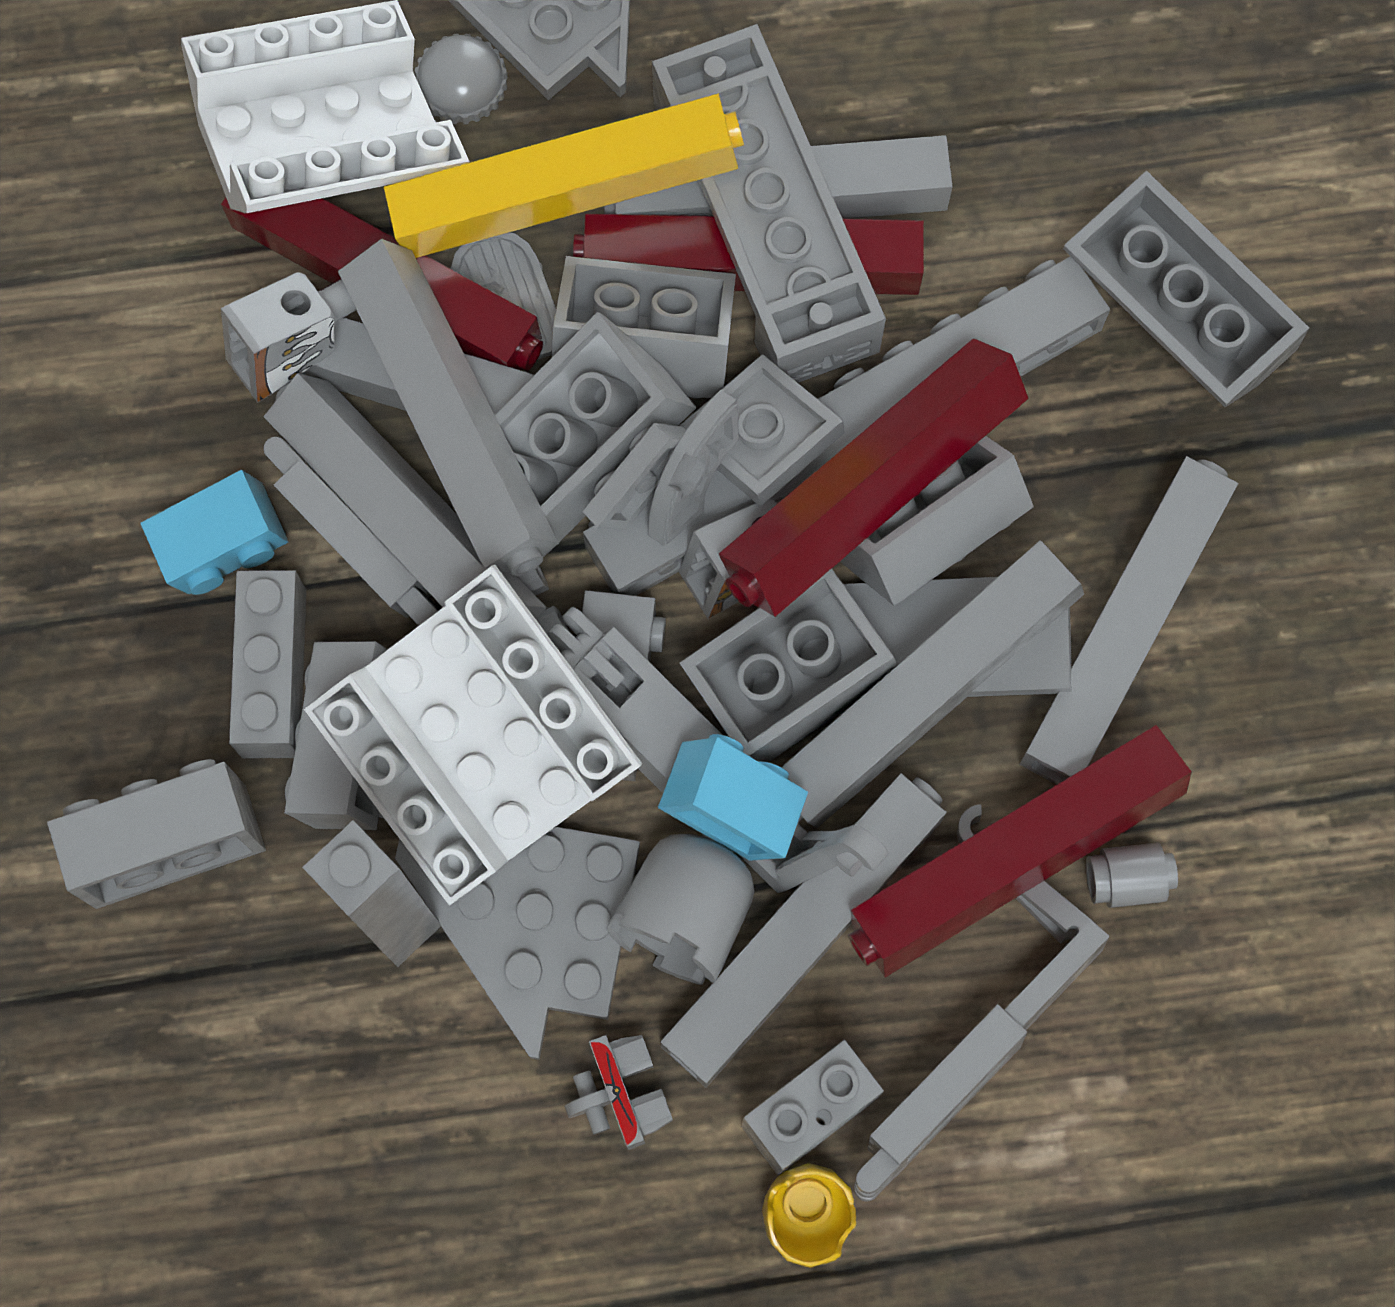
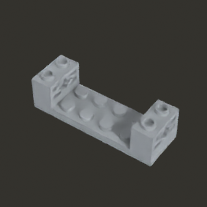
M758 24L652 61L653 97L656 110L719 93L724 114L736 112L744 146L733 148L739 169L698 181L755 313L754 342L760 356L763 354L799 383L880 353L886 321L885 315Z

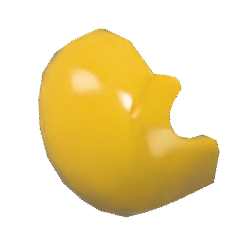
M811 1163L782 1172L771 1184L762 1207L766 1235L770 1243L788 1262L809 1268L829 1263L839 1258L842 1254V1246L846 1238L856 1227V1208L853 1205L854 1198L851 1188L832 1169Z

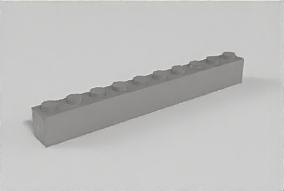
M1071 256L1058 264L1054 260H1048L1034 268L1026 276V282L1008 291L1006 287H1001L989 293L979 302V308L961 318L959 314H953L941 320L930 331L931 335L914 345L911 341L898 344L888 351L882 358L883 362L866 372L862 368H858L847 373L835 383V390L818 399L843 420L845 433L772 496L771 499L778 504L973 338L1011 353L1020 376H1023L1102 331L1110 312L1109 306L1083 268ZM716 469L705 494L703 512L669 544L663 546L649 537L648 524L652 498L627 530L597 528L590 521L588 524L590 528L583 531L585 549L613 594L637 596L679 572L694 531L751 506L755 502Z

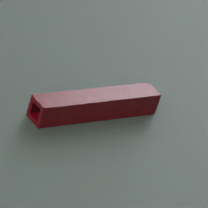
M226 197L221 203L233 229L330 283L339 279L342 280L338 271L380 239L399 245L392 236L322 198L251 213L231 209ZM426 255L416 258L464 354L520 371L522 369L528 371L534 366L543 348L537 316Z
M585 214L584 234H574L573 257L736 274L734 291H745L714 216ZM843 219L875 294L919 295L924 273V220Z
M973 338L724 548L719 553V556L729 574L725 582L732 595L746 607L754 604L774 617L780 614L1029 399L1013 355Z
M1157 725L1153 726L851 909L854 931L848 934V938L852 947L866 966L875 962L886 978L1187 794L1192 771Z

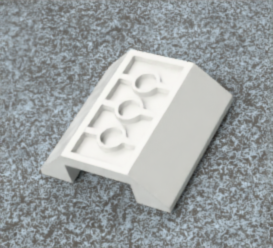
M397 0L181 38V46L198 125L231 209L251 213L391 185L469 163V159L452 121L435 122L413 73L415 39Z
M496 565L489 567L444 602L446 606L366 667L349 674L304 709L449 906L588 802L594 801L642 765V762Z

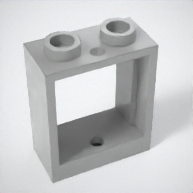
M844 1040L743 1118L741 1127L779 1176L872 1104L884 1090ZM816 1118L822 1119L825 1124L820 1125Z

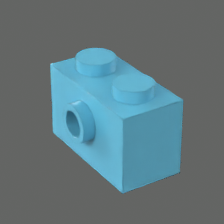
M243 470L224 478L141 522V526L166 583L187 594L198 595L214 590L224 582L223 576L240 567L252 568L267 562L274 556L273 550L288 543V539L262 482Z
M712 734L707 739L682 742L658 808L749 861L786 858L808 791L788 780L789 773L783 768L768 762H758L743 753V745L730 737Z

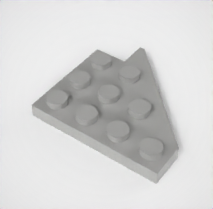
M448 0L547 100L551 99L588 67L619 97L626 93L630 0Z
M554 827L449 906L399 839L395 859L531 1059L540 1060L549 1010L608 1020L622 946L610 936L606 928L634 881L640 841Z

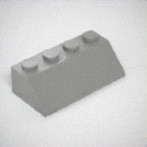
M1147 170L1064 245L1063 249L1224 407H1227L1261 384L1299 348L1309 330V327Z
M597 312L520 389L495 417L558 542H560L586 516L582 511L595 497L594 489L605 475L620 466L630 453L629 446L639 432L652 426L653 423L678 426L696 407L658 361L606 316ZM553 548L542 554V557L548 554Z

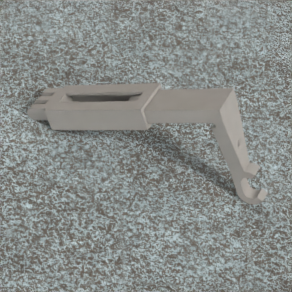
M272 437L265 442V455L284 474L274 486L392 609L406 618L410 616L418 625H421L440 610L430 600L431 594L292 446L279 437ZM379 812V817L384 818L382 814Z
M571 607L563 615V620L577 635L576 638L560 624H555L547 632V635L561 651L562 656L642 762L638 769L664 793L682 742L707 739L712 734H722L614 626L602 633L581 611ZM596 673L607 682L605 687L609 691L614 690L621 684L631 694L620 707L590 680ZM797 823L786 858L749 861L741 855L739 856L777 893H780L836 866L851 877L855 875L862 865L874 871L889 853L872 833L856 825L837 831H809L807 833Z
M981 804L970 807L961 816L957 830L959 844L974 835L970 827L980 822L982 815ZM1045 881L1018 896L1016 900L1060 944L1065 940L1070 942L1005 1009L997 1004L870 1135L868 1150L874 1156L859 1170L854 1186L855 1194L860 1200L865 1202L874 1200L1021 1048L1027 1034L1026 1030L1103 951L1110 936Z

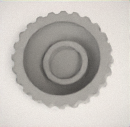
M470 34L444 36L441 40L434 41L430 48L424 50V55L418 58L419 65L415 68L416 80L432 116H439L441 121L451 120L452 124H457L458 122L468 124L470 121L478 122L481 117H488L493 109L496 110L499 101L504 99V91L507 90L506 80L508 79L504 60L500 58L499 51L492 48L490 42L482 41V38L479 36L472 37Z

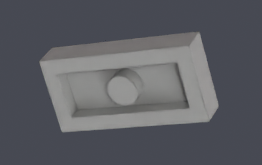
M653 423L652 426L639 432L629 446L630 453L616 470L608 473L598 482L594 489L595 497L582 512L597 528L627 530L654 497L663 470L686 430L681 426Z

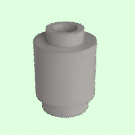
M1159 842L1103 848L1100 850V855L1087 856L1086 859L1087 884L1093 904L1106 902L1108 908L1166 902L1169 896V889H1176L1178 886V872L1174 855L1172 853L1164 854Z

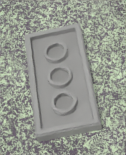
M998 577L931 580L896 606L889 603L866 583L843 585L894 656L897 665H899ZM1070 607L973 690L968 697L1072 692Z

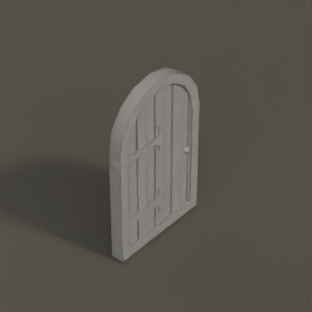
M508 232L461 245L454 255L451 269L537 316L542 336L541 340L543 341V348L538 359L552 355L553 324L556 307L542 272V264L538 261L529 243L515 233Z

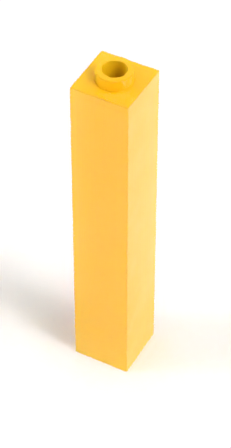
M718 93L384 186L395 239L400 246L412 250L415 258L739 169L733 148L744 146L736 112L724 114Z

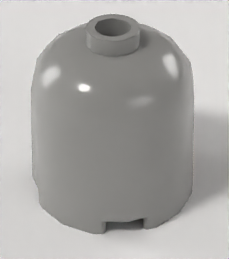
M694 834L669 835L660 840L648 854L606 929L610 936L627 951L631 952L635 943L656 954L657 957L653 967L692 983L702 985L705 978L714 983L723 968L752 903L755 891L751 873L744 862L733 853L734 851L704 834L702 836Z

